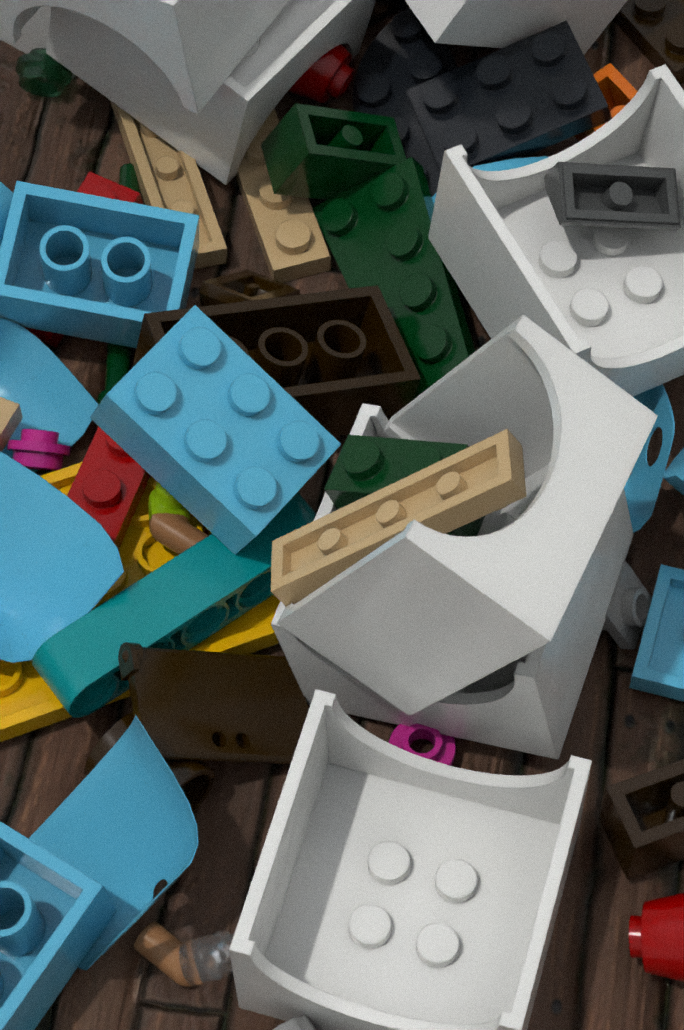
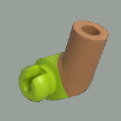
M156 482L155 489L150 493L148 500L150 533L156 541L179 555L209 535L191 525L190 512Z

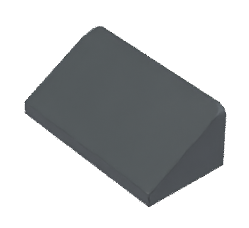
M557 162L544 176L545 189L559 225L677 231L681 228L675 168Z

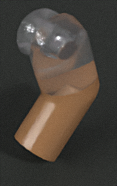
M153 921L143 929L134 943V949L173 982L183 987L220 980L233 971L229 948L234 935L227 931H218L213 935L181 942L157 921Z

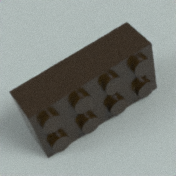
M378 285L198 307L333 436L350 434L362 403L381 406L383 413L390 420L394 414L414 399L421 378ZM191 308L144 314L133 361L134 366Z

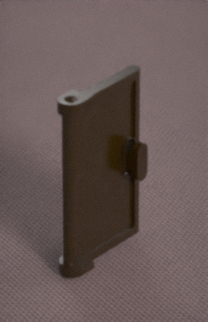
M124 642L121 645L118 655L121 680H126L129 683L133 715L138 717L164 760L291 764L308 713L306 697H304L285 655L270 656L150 648L131 642ZM236 738H238L239 740H241V742L243 743L244 748H241V747L237 744Z

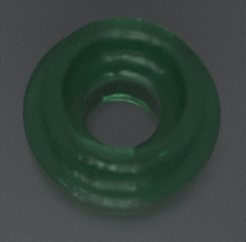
M44 48L33 49L30 53L23 54L17 59L15 70L20 76L18 84L23 90L42 97H57L63 93L64 86L71 82L72 72L46 54V49Z

